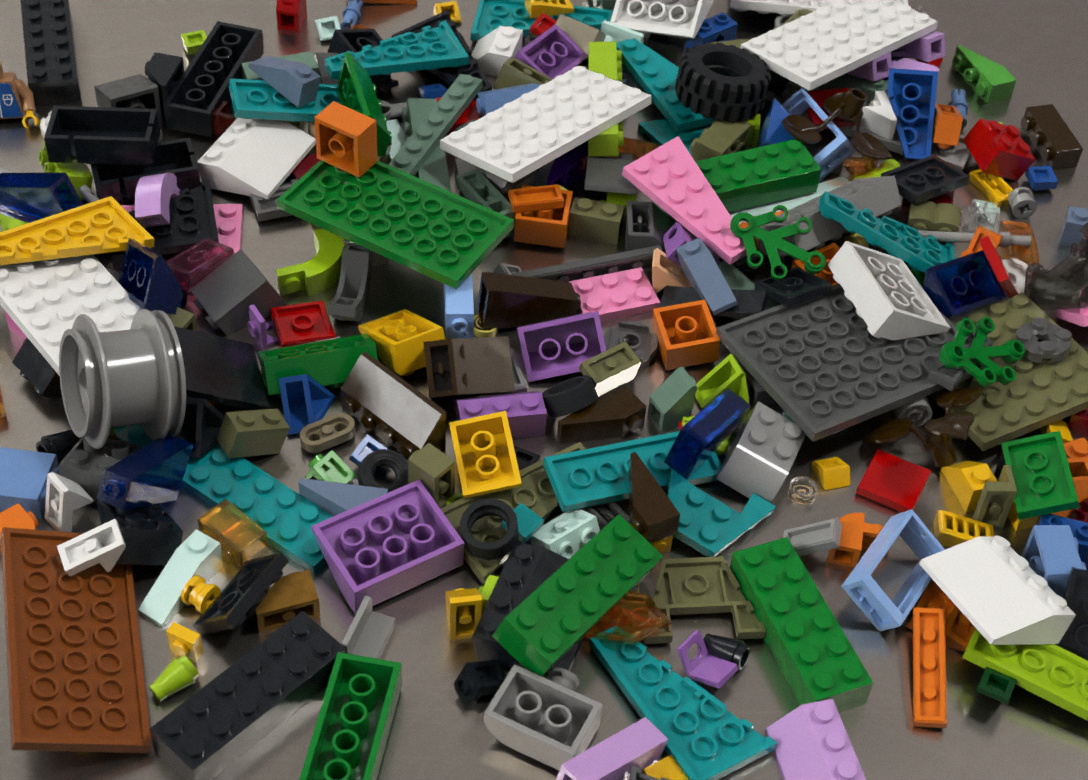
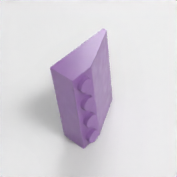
M420 479L311 526V530L340 592L355 614L365 595L372 597V606L453 570L464 563V541Z

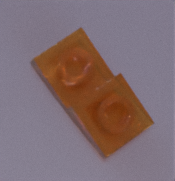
M864 156L847 157L844 160V167L852 175H864L866 172L873 171L874 167H878V160Z

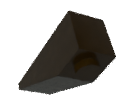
M624 386L593 402L591 405L559 420L557 441L561 444L618 438L630 432H636L644 425L647 406Z
M631 453L628 469L630 525L651 544L677 534L680 513L637 453Z

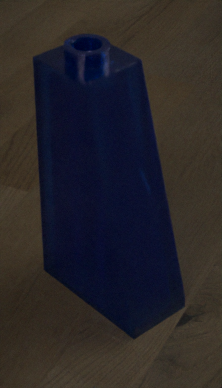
M0 173V210L33 220H40L84 205L66 173Z
M728 388L681 428L664 463L687 480L737 428L751 405Z
M169 434L164 439L158 438L105 469L96 499L122 510L177 500L194 444Z

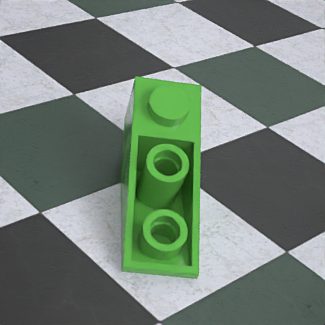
M957 45L952 65L987 104L1011 99L1017 80L1004 66L961 45Z

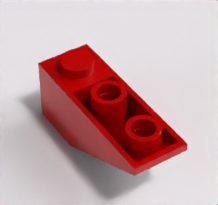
M277 0V29L300 32L307 18L306 0Z

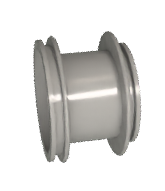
M140 309L135 314L129 330L99 332L94 321L88 315L80 314L75 319L72 329H67L63 333L59 352L62 398L67 419L75 435L80 438L85 437L88 444L94 449H100L105 445L110 428L141 424L146 434L157 442L162 441L165 437L176 436L182 428L185 417L186 377L179 339L168 315L162 310L151 312L148 309Z

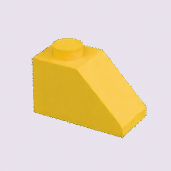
M964 461L941 467V472L966 513L975 511L985 482H998L987 463Z
M459 588L445 591V612L450 640L472 638L482 616V596L477 588Z

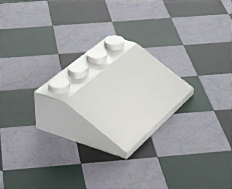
M616 0L610 22L638 32L694 39L714 0Z
M237 118L197 161L201 180L203 182L209 179L211 189L247 196L253 194L269 200L271 195L274 194L314 147L316 139L285 120Z
M846 241L828 263V267L834 274V280L842 286L845 291L844 295L852 301L856 307V313L865 321L868 326L867 330L874 337L900 340L948 332L951 328L902 259Z
M979 536L923 558L919 563L990 645L1059 644L1076 616L1067 606L1065 599L1056 595L1048 586L1047 581L1037 575L1030 568L1028 561L1019 556L1010 547L1009 541L1001 536Z

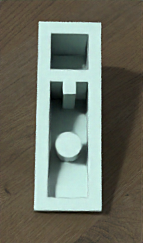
M196 529L175 550L139 607L138 613L163 628L186 605L181 601V593L188 580L195 575H200L207 583L224 566L221 544Z

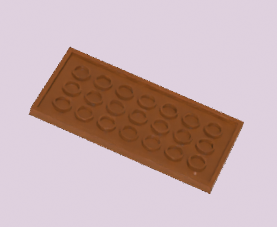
M3 527L1 532L11 749L148 753L152 744L131 564L115 563L112 570L107 572L98 563L73 576H69L64 570L57 546L83 533Z

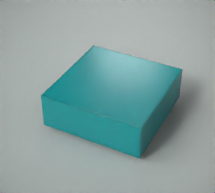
M520 503L513 511L517 516L518 540L525 543L543 526L544 519L523 503ZM502 520L501 527L507 531V524L505 520Z

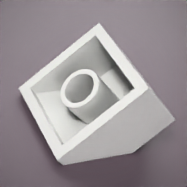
M499 26L477 41L472 57L476 58L479 69L485 75L498 77L503 64L511 56L515 57L517 52L522 49L523 30L509 26Z

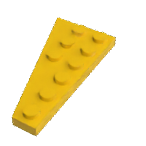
M110 196L0 232V266L154 247V238Z

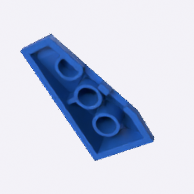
M889 69L887 93L897 119L896 127L905 160L918 161L931 156L938 71Z

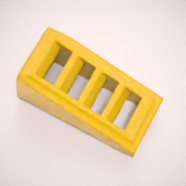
M525 0V7L530 18H538L541 13L548 16L574 13V7L570 0Z
M937 510L933 522L934 537L942 546L953 547L979 537L980 533L986 534L987 537H994L993 525L948 511ZM969 532H974V537L970 536Z

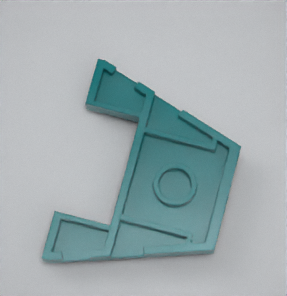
M677 447L672 456V468L669 473L667 491L668 498L680 513L678 532L673 536L705 556L715 557L737 541L745 532L753 529L761 520L769 517L776 506L753 493L742 512L735 511L688 482L700 460Z

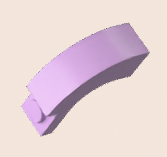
M173 173L143 176L139 179L135 192V218L144 228L170 224V198L178 196L180 191L177 187V177Z

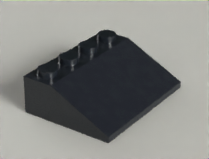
M520 542L514 543L472 636L477 660H497L502 666L513 667L515 664L524 668L492 635L508 614L569 559L545 547ZM583 639L551 670L554 668H564L570 671Z

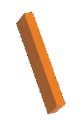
M913 607V727L946 728L945 608Z

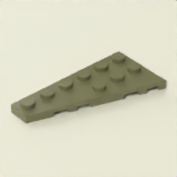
M578 442L553 455L584 450L586 448L581 442ZM543 459L519 471L522 482L521 487L465 499L463 497L440 509L462 539L460 530L462 514L469 505L478 500L489 498L502 500L511 506L513 510L520 503H523L543 518L544 521L559 506V503L543 466ZM496 516L480 518L472 525L473 537L485 543L500 540L507 533L501 527L503 519ZM464 546V560L482 584L509 557V554L500 559H480L469 553Z

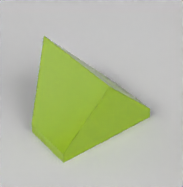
M731 353L696 383L697 391L695 392V397L702 409L711 407L722 410L725 404L736 402L744 409L747 417L751 409L746 374L736 357Z

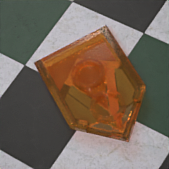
M629 592L583 639L590 640L592 637L605 642L633 645L670 625L671 621L657 608L655 602L648 594ZM615 627L612 633L604 632L610 628Z

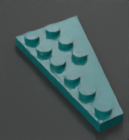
M480 0L471 30L470 41L481 39L499 26H509L523 30V37L535 36L529 31L537 18H530L525 7V0ZM573 5L574 13L562 15L601 31L602 22L604 20L610 22L614 10ZM554 15V16H549V17H551V18H553V19H555V20L557 21L559 15Z
M445 20L439 22V27L432 28L426 26L422 28V32L417 34L407 32L380 41V45L373 48L371 45H366L362 47V51L357 53L347 51L325 58V68L331 80H339L345 53H350L369 73V76L390 75L398 72L410 73L416 70H435L444 67L456 68L468 65L469 56Z
M825 191L820 197L819 211L828 220H836L850 233H858L869 244L880 246L889 255L907 262L913 270L917 272L922 271L929 275L939 285L944 284L952 288L957 282L955 246L947 242L945 246L937 242V237L928 235L926 238L922 237L915 228L889 217L876 218L873 216L872 210L867 208L861 211L857 210L850 201Z
M618 626L590 638L589 646L642 719L646 717L668 738L664 751L668 756L671 755L689 780H718L776 749L777 742L769 736L763 737L753 729V724L744 718L742 720L726 710L724 703L687 676L682 678L672 670V665L665 660L659 661L646 651V647L639 641L634 642L635 639ZM613 636L625 639L624 642L610 640Z

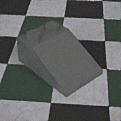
M619 153L618 158L608 156L588 157L584 190L636 194V186L622 175L623 167L637 159H633L632 154Z

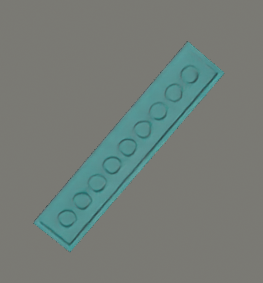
M141 424L110 428L108 438L140 445L138 458L305 569L310 570L311 573L315 574L327 563L311 530V526L329 519L333 515L243 457L228 458L219 443L202 457L171 456L172 437H165L162 441L158 442L154 441L146 434Z

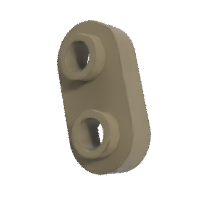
M337 413L306 425L300 431L301 447L307 452L317 453L350 440L355 434L354 419L348 414Z

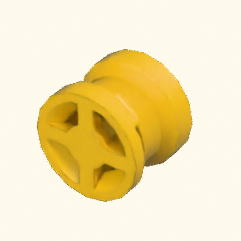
M195 575L185 584L181 593V601L186 605H194L195 609L203 614L220 595V588L215 584H207L203 577Z

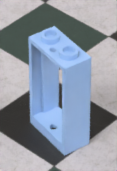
M803 87L781 105L789 115H801L811 107L823 122L828 118ZM832 121L827 124V127L837 138L813 157L822 169L819 182L856 151Z
M472 273L457 289L444 284L445 339L473 338L474 303Z
M912 509L893 515L841 587L879 632L900 627L932 580L919 565L921 559L945 549ZM900 535L920 560L891 601L871 577V574Z

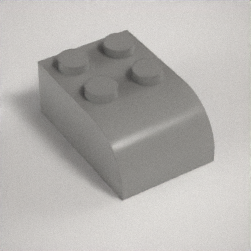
M758 401L745 418L716 479L748 498L755 493L771 503L784 483L806 434L796 423Z
M514 664L484 712V723L490 733L504 745L560 771L564 762L586 751L600 726L603 704Z

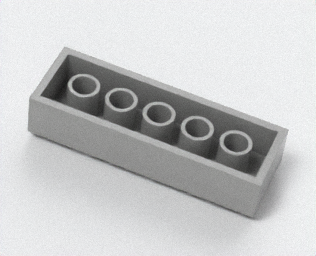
M895 176L857 178L829 191V193L853 203L857 210L861 211L864 208L872 210L874 217L889 215L892 213V209L902 205ZM822 195L788 210L787 219L783 223H776L774 221L760 226V228L766 231H771L795 224L799 218H809L812 222V228L807 235L797 234L784 238V240L805 251L825 246L824 242L840 239L842 233L849 232L841 223L836 220H828L819 211V199ZM781 213L776 217L782 218L785 216V214ZM802 222L799 224V228L806 230L808 225ZM758 240L762 255H767L763 242ZM777 249L780 258L788 255Z

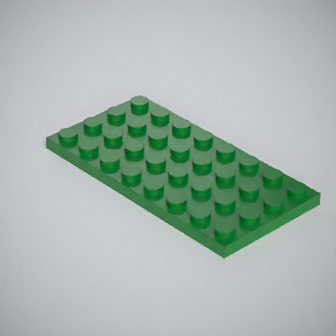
M320 160L277 199L278 209L455 289L469 277L514 228V219L378 160L360 178Z

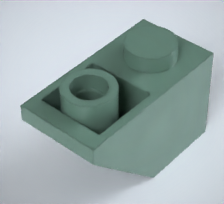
M683 366L677 368L650 395L647 415L661 434L679 428L678 423L682 421V417L691 416L694 410L697 384Z

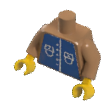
M0 62V119L23 118V126L29 129L28 121L33 118L35 127H39L40 120L34 116L36 109L32 91L22 80L17 79L14 72L3 73Z

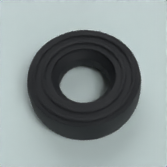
M375 450L368 454L361 462L358 469V483L361 486L388 489L389 493L409 484L408 462L402 455L393 450ZM379 466L391 468L395 473V482L387 486L377 483L373 475L374 470Z

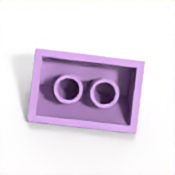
M833 699L802 704L766 728V735L777 742V747L773 753L784 780H866Z

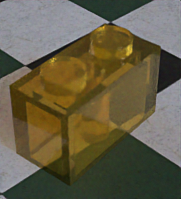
M224 499L198 518L199 531L221 544L223 561L228 565H234L239 571L248 560L259 558L268 551L266 531L227 499Z

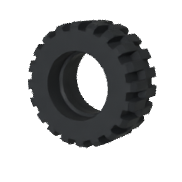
M724 43L698 44L693 48H689L681 57L675 91L679 101L686 108H690L695 114L699 113L702 117L708 119L714 118L716 119L715 121L722 122L727 120L728 122H736V120H740L742 122L749 118L752 119L762 111L771 81V72L763 59L760 60L758 55L749 53L747 49H740L731 44L730 46L724 45Z

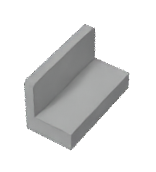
M365 595L341 645L346 648L347 654L380 659L396 626V618L372 611V597Z

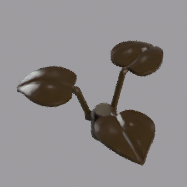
M851 88L849 91L828 97L824 101L823 107L831 115L818 127H815L810 120L800 115H789L782 120L783 126L790 135L808 144L820 142L821 136L818 132L822 131L835 116L850 123L856 122L855 136L852 137L851 144L858 153L875 160H888L893 157L876 137L867 132L860 133L861 118L864 114L861 109L868 97L857 88Z
M983 387L955 388L953 391H945L937 397V405L946 406L945 416L925 424V431L934 434L930 437V442H927L916 426H912V419L897 418L885 421L873 428L864 440L865 445L868 442H894L905 438L910 433H914L923 444L925 451H931L936 467L949 466L957 461L952 437L966 440L969 429L975 419L972 412L958 411L951 413V410L954 407H965L975 402L982 395Z

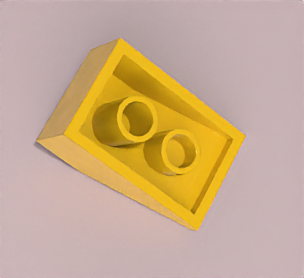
M406 309L358 326L361 334H367L376 343L377 355L386 367L400 376H410L416 370L426 367L423 342L445 339L443 327Z
M506 411L449 423L464 499L522 486Z

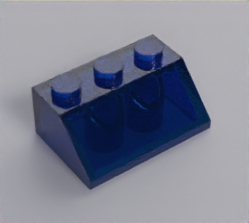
M129 238L119 284L126 290L129 299L141 308L150 311L162 310L165 313L176 315L177 307L181 305L183 299L182 287L163 256L135 239Z
M983 250L929 267L925 271L923 289L936 308L949 320L956 319L1007 297Z

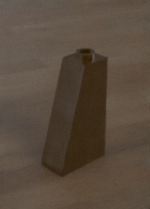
M482 272L476 313L483 330L526 326L576 315L577 309L581 307V299L579 293L575 292L571 282Z

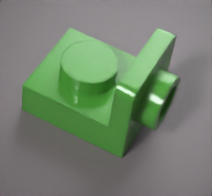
M331 450L324 457L320 453L308 464L310 470L305 475V478L312 479L315 477L321 481L348 484L355 478L356 474Z

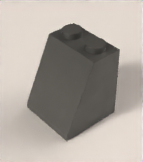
M142 74L94 86L98 107L157 109L159 127L163 126L158 86Z
M242 249L190 289L197 298L193 301L197 308L203 314L208 312L209 315L206 317V320L215 330L221 328L226 335L248 327L250 305H255L264 320L271 318L270 308L287 306L285 301Z

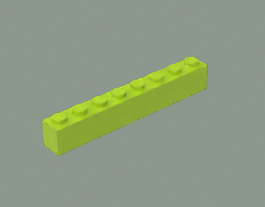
M617 41L589 42V70L603 74L612 80L622 82L621 50H617ZM623 120L588 140V157L619 156L618 146H623Z

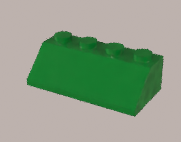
M345 53L336 90L339 103L376 120L377 156H385L387 147L391 146L392 134L387 129L386 116L382 114L381 101L377 99L375 84H372L369 73L350 53Z
M367 334L257 352L268 395H274L275 398H280L278 378L308 374L322 386L329 385L330 388L342 387L363 352H367L378 361L376 343Z

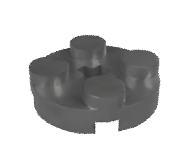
M1038 317L1034 318L1032 323L1019 327L1015 333V340L1020 341L1024 345L1025 352L1023 358L1037 363H1042L1043 359H1052L1051 363H1054L1068 356L1072 333L1067 329L1049 323L1045 318Z
M636 321L619 322L618 327H614L611 330V326L606 330L604 334L606 350L625 341L627 344L628 342H633L634 346H630V348L641 361L638 369L648 367L649 362L654 359L657 353L658 338L655 333L653 336L649 332V327Z

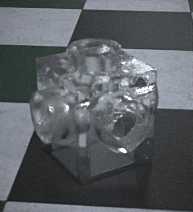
M977 201L972 202V206L964 207V211H961L960 216L962 232L975 233L977 227L981 225L998 233L1000 208L987 207L988 202Z

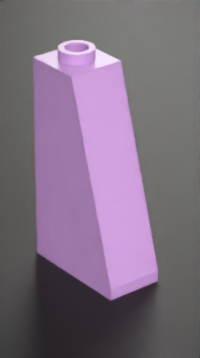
M644 717L564 762L556 780H629L631 765L640 768L641 773H643L644 768L659 761L668 738Z

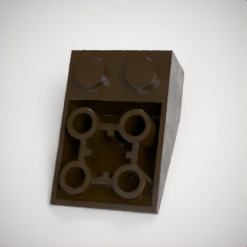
M509 336L454 338L423 342L431 401L515 392Z

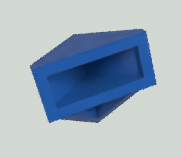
M775 98L760 130L757 147L795 139L788 133L782 123V120L789 116V114Z
M308 374L278 378L282 414L290 427L287 435L300 433L306 425L323 419L336 398L334 394Z

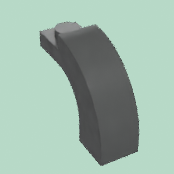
M347 244L342 249L339 285L335 297L328 304V315H333V318L339 320L360 321L370 286L373 251L353 244Z

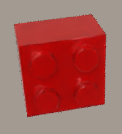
M980 118L963 139L984 173L1018 181L1035 161L1034 156L1030 152L1031 148L1022 140L1020 131L1013 125L1007 126L995 120L988 121Z

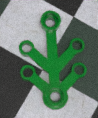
M775 206L771 212L754 217L747 212H741L732 218L730 223L731 232L734 236L743 240L749 267L756 269L763 263V255L756 250L754 237L763 242L772 268L771 277L776 281L783 280L787 275V267L781 263L777 249L804 262V268L810 274H819L823 271L826 258L821 252L812 251L809 253L784 240V238L797 234L807 235L812 228V222L809 218H799L795 224L771 231H766L760 228V226L774 221L776 223H783L788 216V210L785 206ZM779 210L783 211L785 216L782 218L776 217L775 212ZM746 221L749 226L743 229L739 226V223ZM802 222L806 223L808 229H800L799 224ZM757 256L760 262L754 264L750 261V258ZM817 257L820 260V264L813 265L810 259ZM776 268H781L784 271V274L781 276H777L774 273V270Z
M983 317L976 322V332L970 348H963L966 337L975 331V324L969 318H963L956 324L957 331L953 342L944 344L939 353L940 361L948 369L962 367L984 387L993 384L996 381V377L1003 385H1008L1016 379V373L1011 367L1005 366L1001 368L989 358L1001 357L1007 364L1012 365L1022 359L1025 352L1024 345L1020 341L1008 340L1001 346L983 347L987 335L995 330V324L992 319ZM970 360H975L978 364L984 367V369L981 370Z

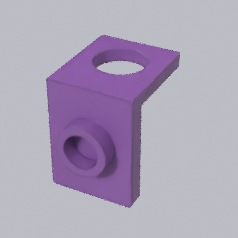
M250 305V321L247 322V326L251 336L257 339L262 348L279 343L277 336L272 337L266 333L269 329L274 328L273 322L265 323L264 318L255 305Z
M695 630L677 648L689 679L719 689L738 671L736 663L708 654L702 634L698 630ZM696 643L698 647L697 655L693 660H689L688 651L691 645Z

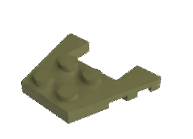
M723 556L662 560L649 616L652 614L660 624L652 627H659L660 629L645 636L643 639L644 644L672 643L673 632L670 615L731 612L737 639L765 638L766 628L763 622H759L755 616V609L751 602L746 601L740 591L741 586Z

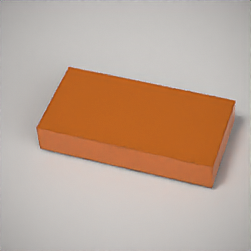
M559 184L508 190V198L513 213L564 208V198Z

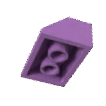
M555 24L518 51L514 58L555 79L557 76L563 75L587 59L588 55Z
M598 311L517 327L528 382L579 372L581 362L606 351Z
M529 391L453 399L456 421L506 411L512 439L545 436L547 413L542 392Z

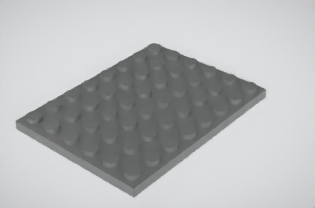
M836 284L831 286V292L788 308L781 304L717 328L716 334L719 336L722 344L814 442L945 389V387L929 380L928 375L929 371L940 361L939 353L942 346L947 342H953L957 331L956 326L941 313L951 327L948 332L900 340H889L883 337L876 338L867 330V324L856 313V307L852 301L844 295L845 291L842 286ZM980 364L976 365L981 370L984 369ZM968 374L962 381L972 378L973 376L971 374Z

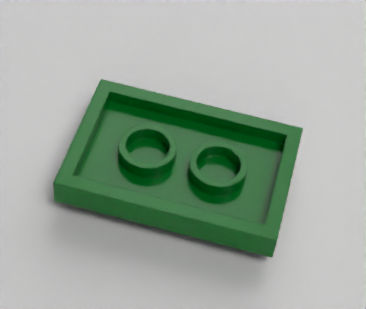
M1060 431L1001 443L1005 463L1011 466L1017 489L1014 501L1019 520L1080 508Z

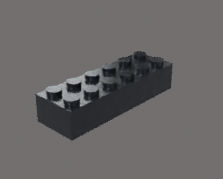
M20 0L28 87L33 93L35 107L81 102L69 0Z
M217 21L163 104L166 128L213 137L232 106L229 91L230 78L243 79L241 63L258 60L264 53L262 30Z
M300 612L149 728L154 750L184 780H212L328 686L337 653H346V648L305 612Z

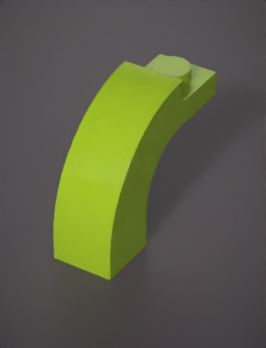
M325 229L314 230V243L317 254L307 262L275 269L276 287L279 295L306 290L309 297L331 287L340 278L342 249L345 247L344 238Z

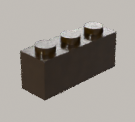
M1053 104L1027 107L1021 120V128L1025 131L1046 165L1051 166L1052 170L1077 167L1083 148Z

